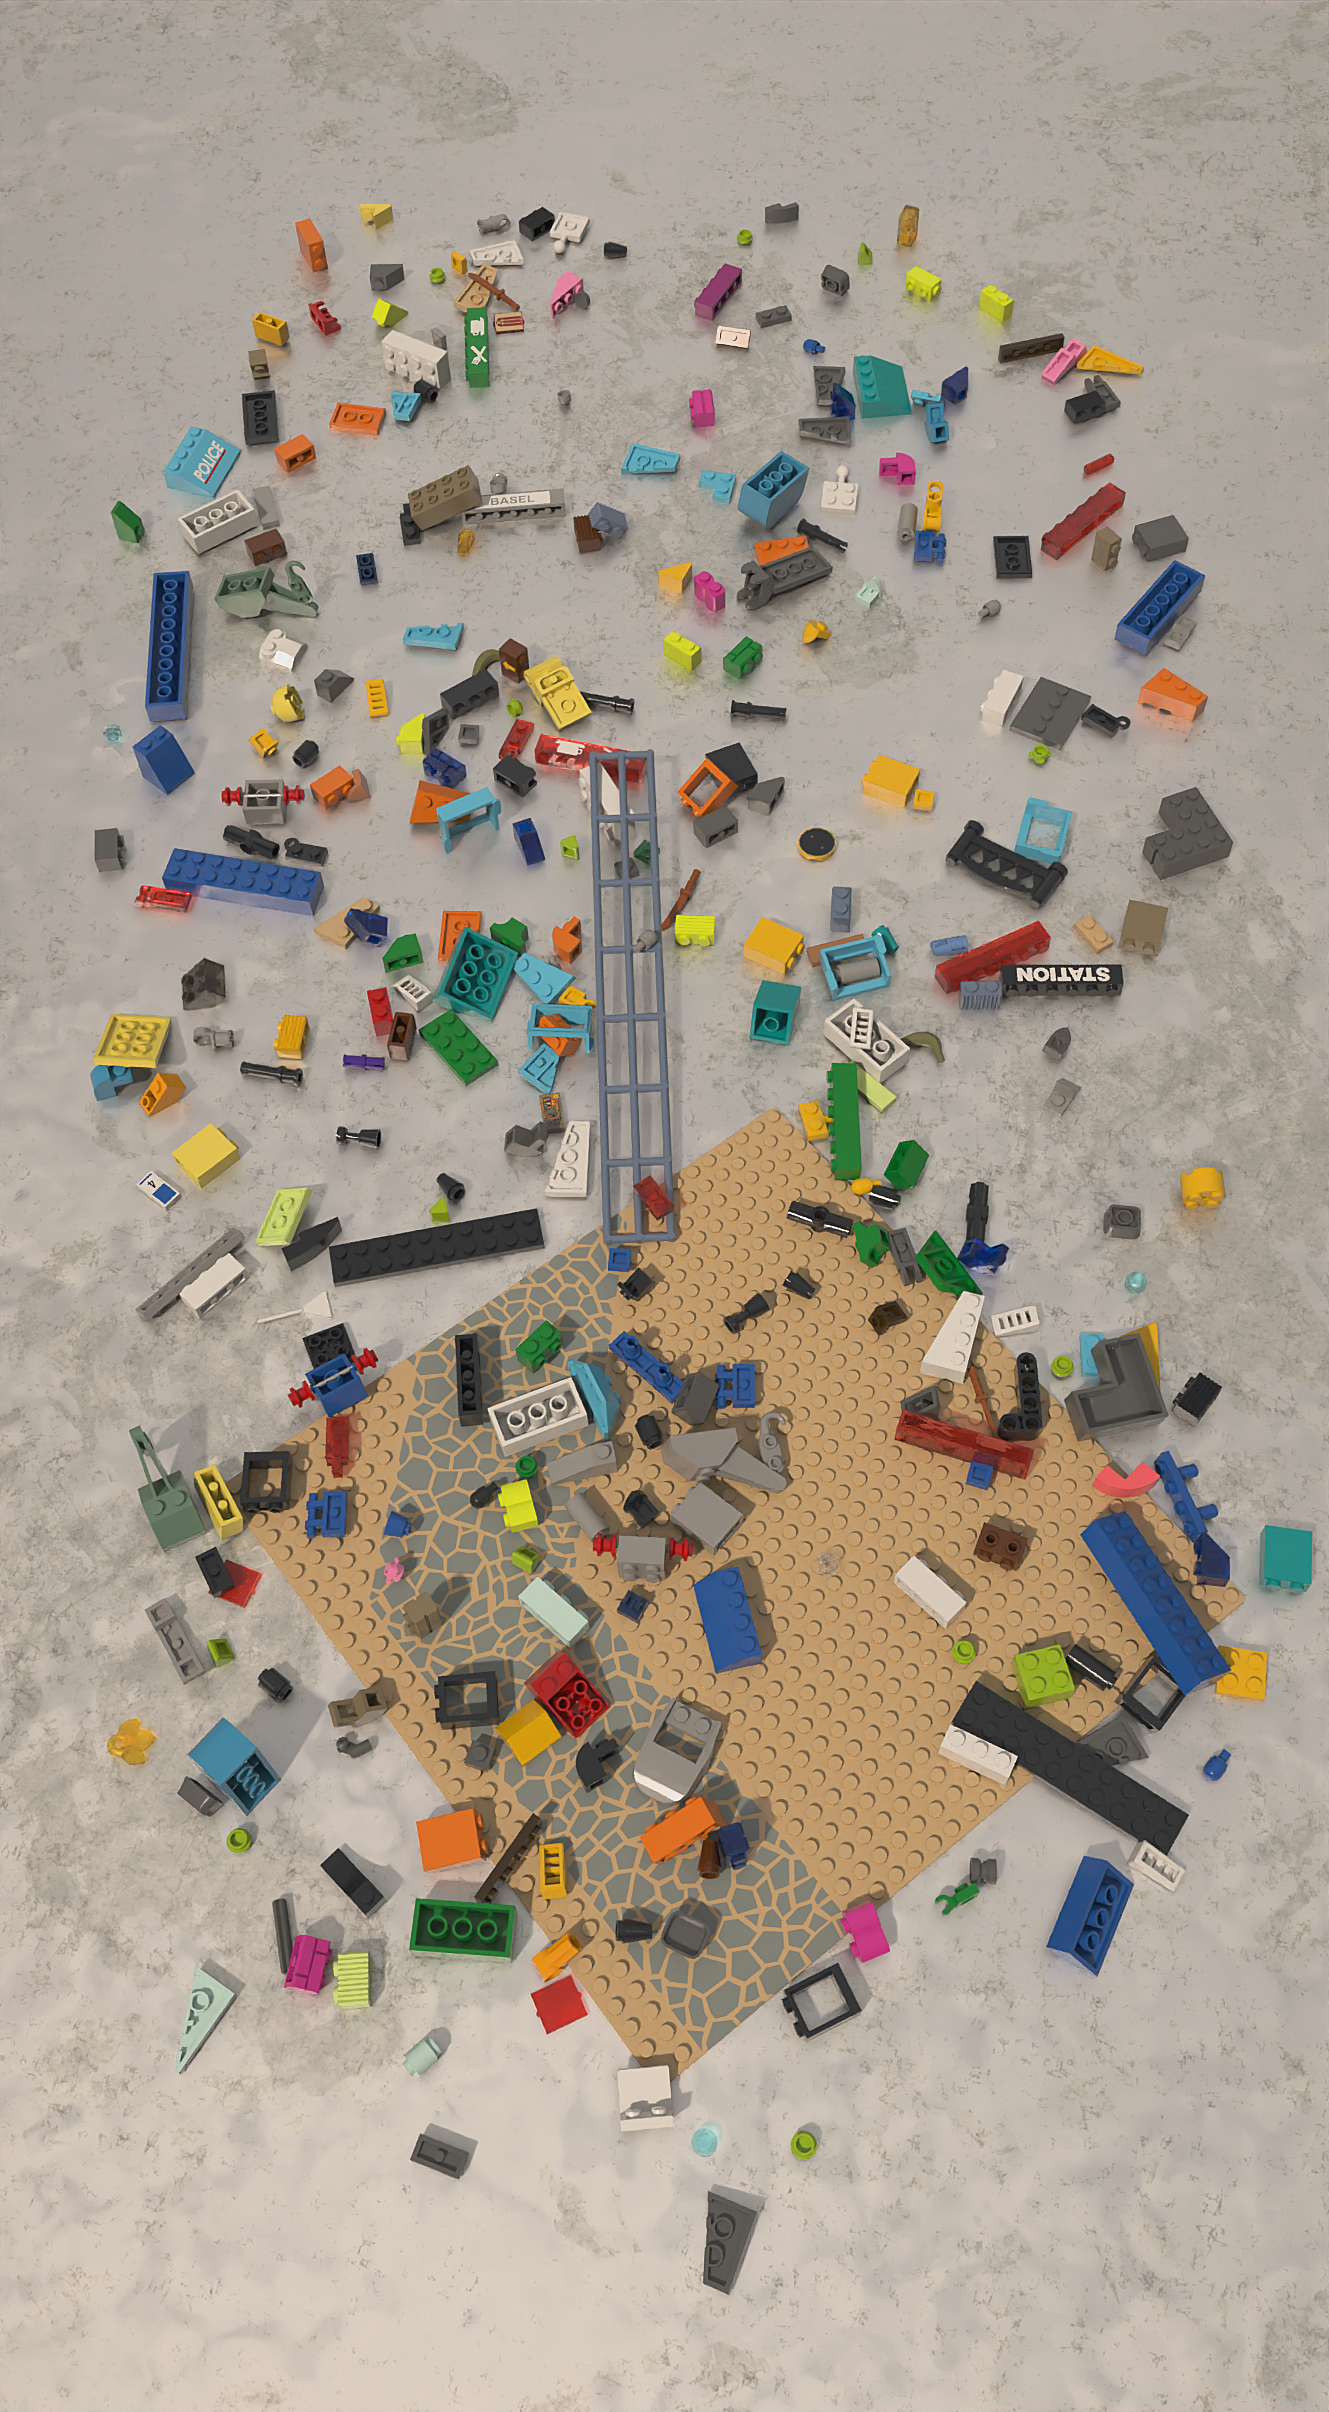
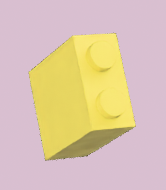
M212 1123L172 1152L176 1164L201 1189L240 1160L238 1145L233 1140L229 1141L224 1131L220 1127L216 1128Z

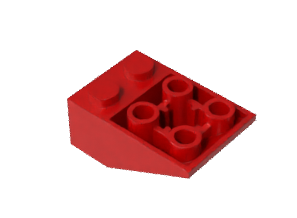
M557 1651L524 1682V1685L575 1739L610 1707L609 1703L568 1654L563 1651Z

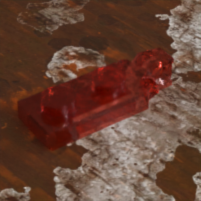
M349 1416L326 1418L325 1459L327 1466H332L333 1478H343V1465H348Z

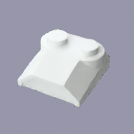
M275 629L268 634L260 648L259 661L263 664L293 671L294 666L308 646L304 642L286 636L285 631Z

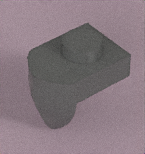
M1065 1027L1056 1030L1046 1042L1042 1051L1060 1061L1071 1043L1069 1028Z

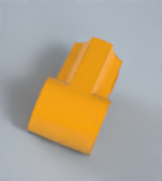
M569 1932L551 1947H547L537 1953L531 1961L544 1982H548L558 1976L563 1971V1966L582 1951V1944L576 1936Z

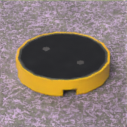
M820 827L805 830L798 839V850L808 860H826L834 854L836 848L834 835L827 829Z

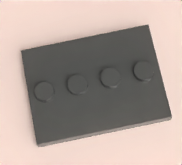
M1040 677L1012 721L1009 731L1061 750L1089 704L1091 696Z

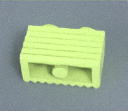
M370 1952L338 1953V1960H335L333 1964L334 1976H338V1986L333 1989L334 2003H338V2007L343 2010L371 2007Z

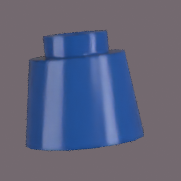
M392 1510L385 1526L384 1535L403 1538L404 1535L408 1536L412 1523L409 1522V1518Z

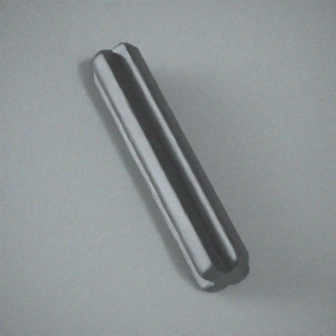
M276 1899L272 1902L280 1968L281 1973L287 1975L293 1950L287 1902L285 1899Z

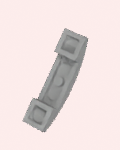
M166 1598L145 1609L183 1684L185 1685L204 1674L205 1671Z

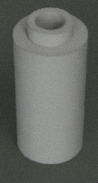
M906 503L900 509L897 536L902 541H910L915 536L918 508L912 503Z
M873 957L837 965L833 974L836 982L839 981L840 985L879 977L880 968L877 958Z
M583 1493L573 1496L566 1503L565 1508L592 1543L594 1537L598 1538V1533H602L604 1538L609 1536V1526Z

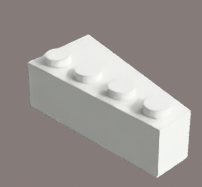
M963 1291L922 1360L920 1373L963 1384L985 1296Z

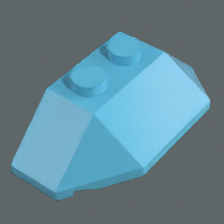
M574 1359L567 1360L568 1371L605 1442L609 1441L620 1414L619 1405L621 1400L618 1393L612 1392L610 1388L612 1386L608 1374H603L601 1368Z

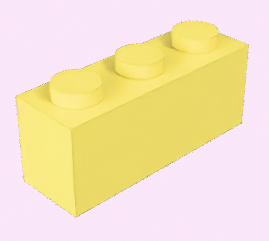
M214 1464L194 1472V1487L221 1540L242 1532L243 1517L216 1465Z

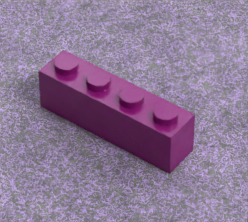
M725 263L717 271L715 277L710 280L707 287L703 289L700 296L695 299V315L713 321L741 285L742 269Z

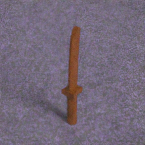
M468 273V277L496 295L497 301L502 299L515 311L520 309V305L506 296L503 288L498 290L477 274Z
M694 869L685 889H680L678 900L662 923V931L672 925L686 900L691 899V890L701 874L698 869Z
M969 1367L967 1371L975 1390V1403H981L993 1438L1000 1440L986 1403L989 1395L988 1393L985 1394L982 1389L976 1367Z

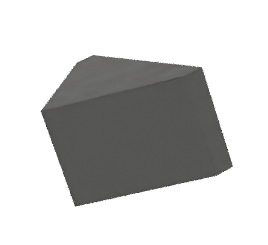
M932 1386L900 1401L903 1422L929 1421L924 1417L930 1420H938L940 1402L937 1386Z

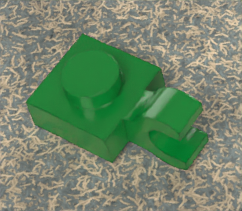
M967 1883L960 1885L954 1889L955 1894L952 1897L947 1895L936 1897L935 1905L939 1902L947 1904V1909L943 1910L941 1915L947 1916L953 1909H957L976 1898L980 1892L976 1884L973 1883L968 1886Z

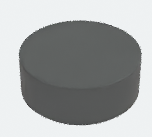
M579 291L575 294L574 301L579 308L585 309L590 305V297L586 292Z

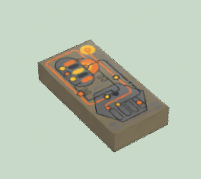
M560 1093L539 1095L543 1122L547 1123V1133L565 1131Z

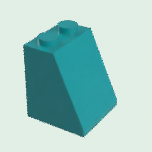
M762 980L753 1003L749 1038L789 1045L799 1007L801 987Z

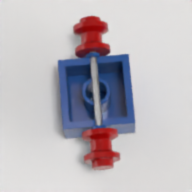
M364 1348L363 1355L359 1357L354 1354L351 1355L352 1363L343 1353L306 1373L309 1386L306 1381H303L301 1388L295 1390L292 1387L289 1389L291 1393L287 1396L293 1407L296 1405L299 1408L303 1407V1401L307 1399L311 1401L316 1400L313 1395L315 1394L328 1417H331L368 1397L356 1371L358 1370L360 1375H363L366 1367H377L376 1362L379 1360L373 1349L369 1351L367 1348Z

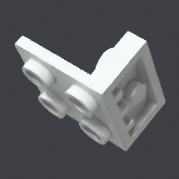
M657 2065L618 2069L621 2131L674 2127L669 2066Z

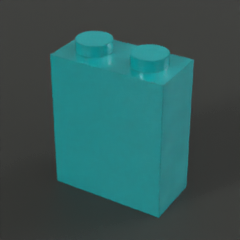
M1265 1525L1260 1533L1259 1585L1266 1586V1588L1271 1590L1282 1588L1289 1589L1293 1593L1306 1592L1312 1584V1531Z

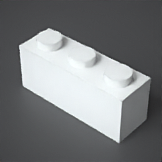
M1003 670L1001 675L995 678L994 688H990L987 695L988 700L982 703L980 709L982 721L1003 727L1022 689L1024 676Z
M228 1253L224 1257L219 1258L209 1270L202 1272L199 1278L192 1284L185 1286L179 1295L183 1303L201 1319L247 1281L249 1276L246 1269Z
M913 1556L895 1574L894 1583L945 1629L965 1610L967 1602L964 1596L957 1590L953 1591L941 1575H935L924 1560Z
M951 1724L938 1754L1003 1785H1006L1018 1757Z

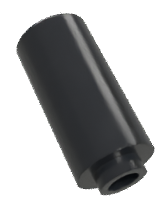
M1078 1644L1073 1646L1065 1658L1070 1669L1102 1691L1106 1688L1111 1690L1118 1680L1115 1677V1670Z

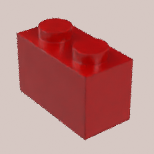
M387 987L367 991L376 1037L390 1034L393 1015Z

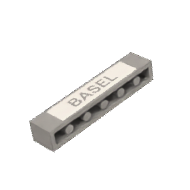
M552 489L481 495L483 503L461 512L463 525L565 517L564 490Z

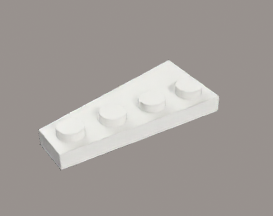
M569 1121L560 1153L557 1155L554 1170L551 1172L549 1184L544 1192L545 1196L587 1197L590 1121Z

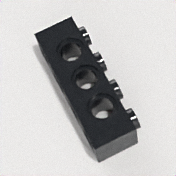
M477 1333L455 1335L458 1416L461 1427L483 1425Z

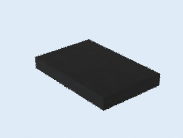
M993 536L996 579L1032 578L1029 537Z

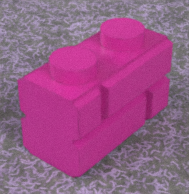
M711 389L693 391L692 398H689V408L692 409L690 410L691 420H694L696 427H704V425L714 426L715 411Z
M309 1935L295 1937L284 1989L308 1995L319 1994L326 1981V1976L323 1974L325 1965L329 1963L332 1955V1950L329 1949L330 1941Z

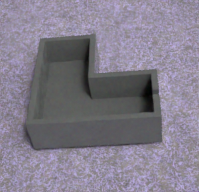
M1197 787L1162 798L1158 813L1169 830L1146 837L1142 851L1149 864H1153L1152 868L1160 880L1229 857L1233 841Z
M1140 1333L1122 1336L1119 1340L1118 1338L1099 1341L1090 1351L1102 1385L1072 1391L1064 1399L1078 1442L1158 1425L1169 1416Z

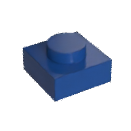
M610 1248L608 1271L630 1272L631 1249Z
M971 1461L965 1484L988 1490L993 1466Z

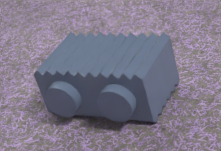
M597 502L588 514L592 528L621 539L629 529L625 513L619 512V510L616 511V509L605 506V504L602 505V503L599 504Z
M834 886L832 888L831 932H850L852 888Z
M1001 981L960 982L958 993L960 1010H986L987 1008L989 1010L991 1008L998 1010L1002 998Z

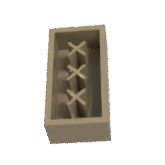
M469 465L408 493L411 517L421 531L483 503L478 478Z

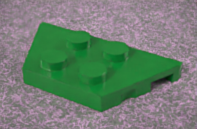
M934 1231L915 1256V1259L928 1275L933 1285L939 1291L960 1296L963 1291L982 1295L983 1292L939 1233Z

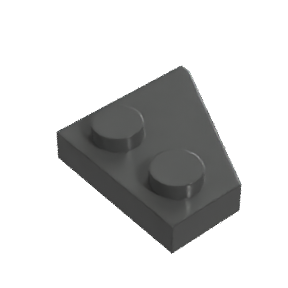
M442 708L423 719L424 754L431 755L433 753V744L439 743L443 734L448 730V709Z

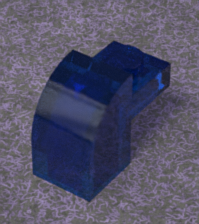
M977 1237L964 1242L957 1259L972 1270L986 1275H993L997 1268L1006 1261L1009 1247L1004 1243L989 1247Z

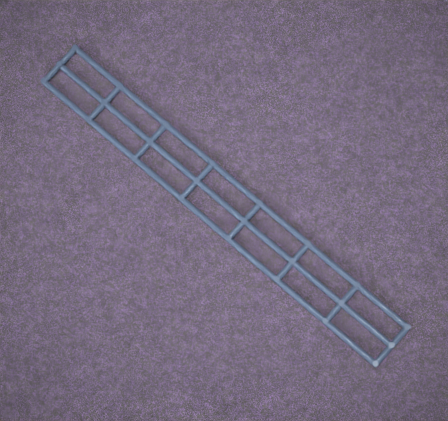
M652 749L628 752L620 750L619 752L604 753L592 751L589 753L603 1242L605 1245L612 1243L674 1242L675 1218L654 751ZM647 758L649 813L628 814L626 759ZM597 760H618L619 815H599ZM649 821L652 878L630 879L628 822ZM620 822L622 879L601 880L599 823ZM630 886H652L653 923L657 941L651 948L647 950L642 949L639 953L655 952L657 1013L635 1014L633 953L637 952L634 951L633 946L635 945L632 944ZM623 887L624 946H603L601 888ZM625 953L627 1014L605 1015L603 954ZM658 1021L660 1084L638 1085L635 1022ZM627 1022L630 1085L607 1086L605 1023ZM661 1092L663 1157L640 1158L638 1093ZM630 1093L632 1158L609 1159L607 1094ZM664 1165L667 1233L643 1234L641 1166ZM611 1167L633 1168L635 1234H611L609 1169Z

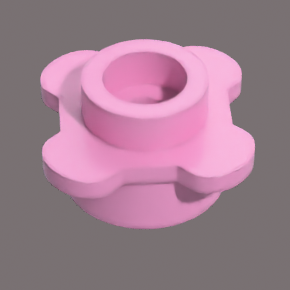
M396 1557L393 1563L389 1562L384 1570V1575L387 1576L386 1584H390L391 1581L397 1583L401 1579L404 1565L399 1564V1558Z

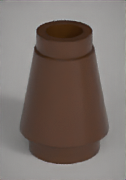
M714 1839L703 1840L697 1870L700 1872V1877L704 1879H716L719 1877V1872L722 1871L717 1841Z

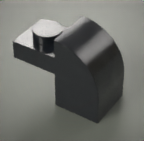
M614 1738L600 1741L595 1746V1749H592L589 1742H587L578 1751L576 1770L586 1793L608 1782L607 1774L601 1763L620 1753L619 1746Z

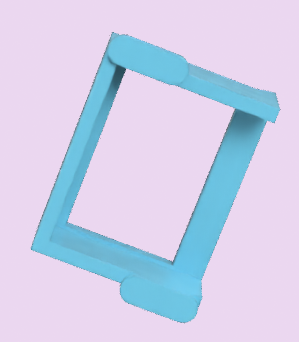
M488 787L436 808L441 833L440 838L444 843L446 853L451 852L453 849L450 837L489 820L496 830L500 829L498 814L501 813V804L499 799L494 798ZM486 807V813L448 828V822Z
M1029 798L1014 852L1025 858L1049 864L1059 862L1072 812L1048 806V802L1044 800ZM1031 819L1061 826L1055 849L1025 844Z
M881 935L820 950L819 961L829 985L833 1001L890 986L892 976L884 957L886 947ZM873 953L879 964L881 978L842 988L837 987L829 963Z
M532 1004L531 1017L527 1026L529 1049H533L534 1036L585 1038V1051L588 1053L593 1052L594 1038H591L592 1006ZM551 1014H558L566 1023L585 1024V1029L536 1027V1022H539L543 1015L551 1016Z

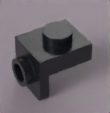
M638 1267L624 1283L620 1281L617 1285L622 1289L620 1293L624 1298L639 1301L655 1282L642 1268Z

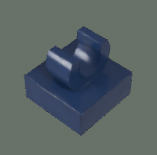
M628 1590L617 1608V1613L638 1623L649 1601Z

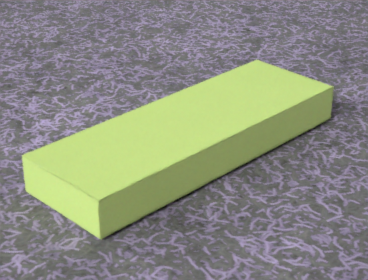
M856 1064L858 1093L883 1113L896 1101L897 1097Z

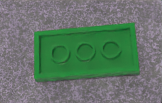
M452 1009L419 1029V1034L465 1086L499 1065L498 1060Z

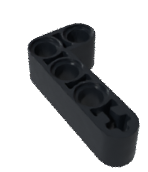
M1024 1352L1017 1357L1014 1368L1018 1413L1003 1415L997 1428L998 1436L1005 1441L1035 1440L1038 1438L1042 1428L1037 1360L1033 1354ZM1025 1365H1026V1368H1028V1372H1027V1373H1025ZM1023 1384H1029L1032 1388H1025ZM1025 1404H1030V1405H1032L1034 1408H1033V1409H1028V1408H1026L1024 1405H1025ZM1004 1425H1010L1013 1427V1429L1008 1430L1004 1427ZM1026 1425H1033L1036 1429H1029Z

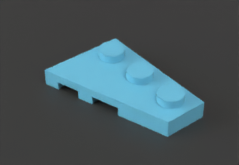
M526 953L513 965L515 972L545 1004H553L576 979V977Z

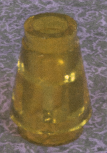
M463 529L458 534L457 554L462 557L467 556L475 541V534L469 529Z

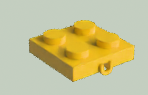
M1219 1645L1217 1649L1225 1658L1231 1671L1215 1683V1694L1263 1702L1265 1700V1685L1268 1675L1266 1672L1267 1652Z

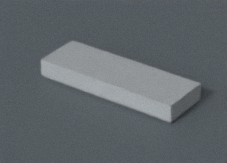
M264 486L253 489L263 529L280 525L270 487Z

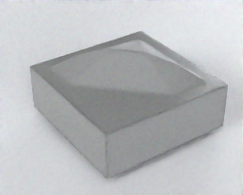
M436 327L431 329L433 344L440 349L446 350V335Z

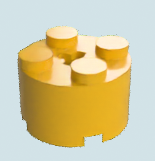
M1203 1167L1192 1169V1174L1187 1176L1186 1172L1181 1174L1182 1201L1186 1205V1209L1194 1210L1199 1206H1207L1209 1209L1220 1207V1202L1226 1198L1223 1172L1221 1170L1218 1173L1216 1168Z

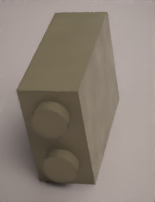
M1129 899L1118 948L1157 956L1168 908Z

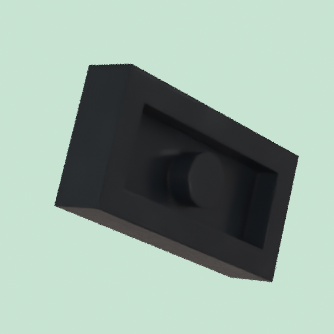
M217 1547L195 1556L214 1598L235 1588Z

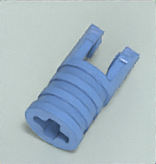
M966 935L933 940L930 943L933 955L936 957L968 953Z

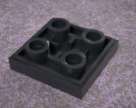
M343 1323L302 1338L313 1369L343 1353L350 1363L353 1362L351 1355H355Z

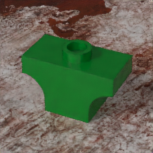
M512 917L504 924L494 923L490 927L492 940L518 952L517 956L519 957L526 953L525 942L529 938L526 925Z
M861 1221L853 1224L856 1237L855 1246L859 1252L860 1261L870 1268L878 1266L881 1255L891 1250L888 1231L878 1224L870 1227Z

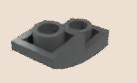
M797 202L786 206H781L778 203L765 207L766 223H786L799 220V205Z

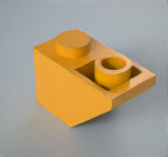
M157 1073L139 1103L148 1116H153L177 1103L186 1090V1086L178 1074Z

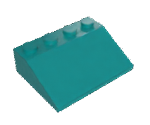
M871 355L854 357L853 377L862 418L912 414L902 366Z
M465 926L458 934L432 1002L449 1010L452 1009L455 1012L491 1021L518 952Z

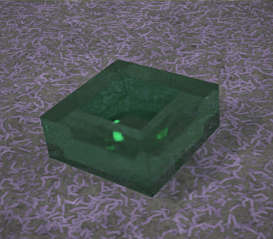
M644 840L633 853L635 858L650 865V842Z

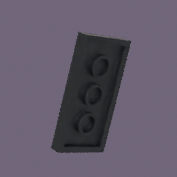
M275 390L242 394L246 445L279 441Z

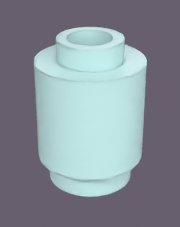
M428 2037L426 2040L422 2039L404 2055L406 2061L402 2064L411 2076L416 2073L420 2077L439 2060L438 2056L442 2052L432 2038Z

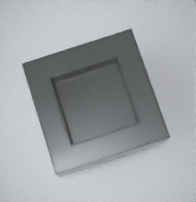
M461 724L458 736L459 743L477 744L480 731L479 725Z
M630 857V879L640 875L633 858ZM622 861L614 863V868L620 879H622Z
M472 1740L464 1764L488 1773L496 1748Z

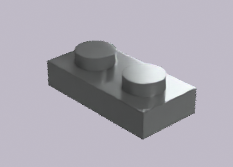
M784 305L757 312L756 320L761 328L792 321V315L787 306Z
M420 2133L410 2160L460 2180L469 2153Z

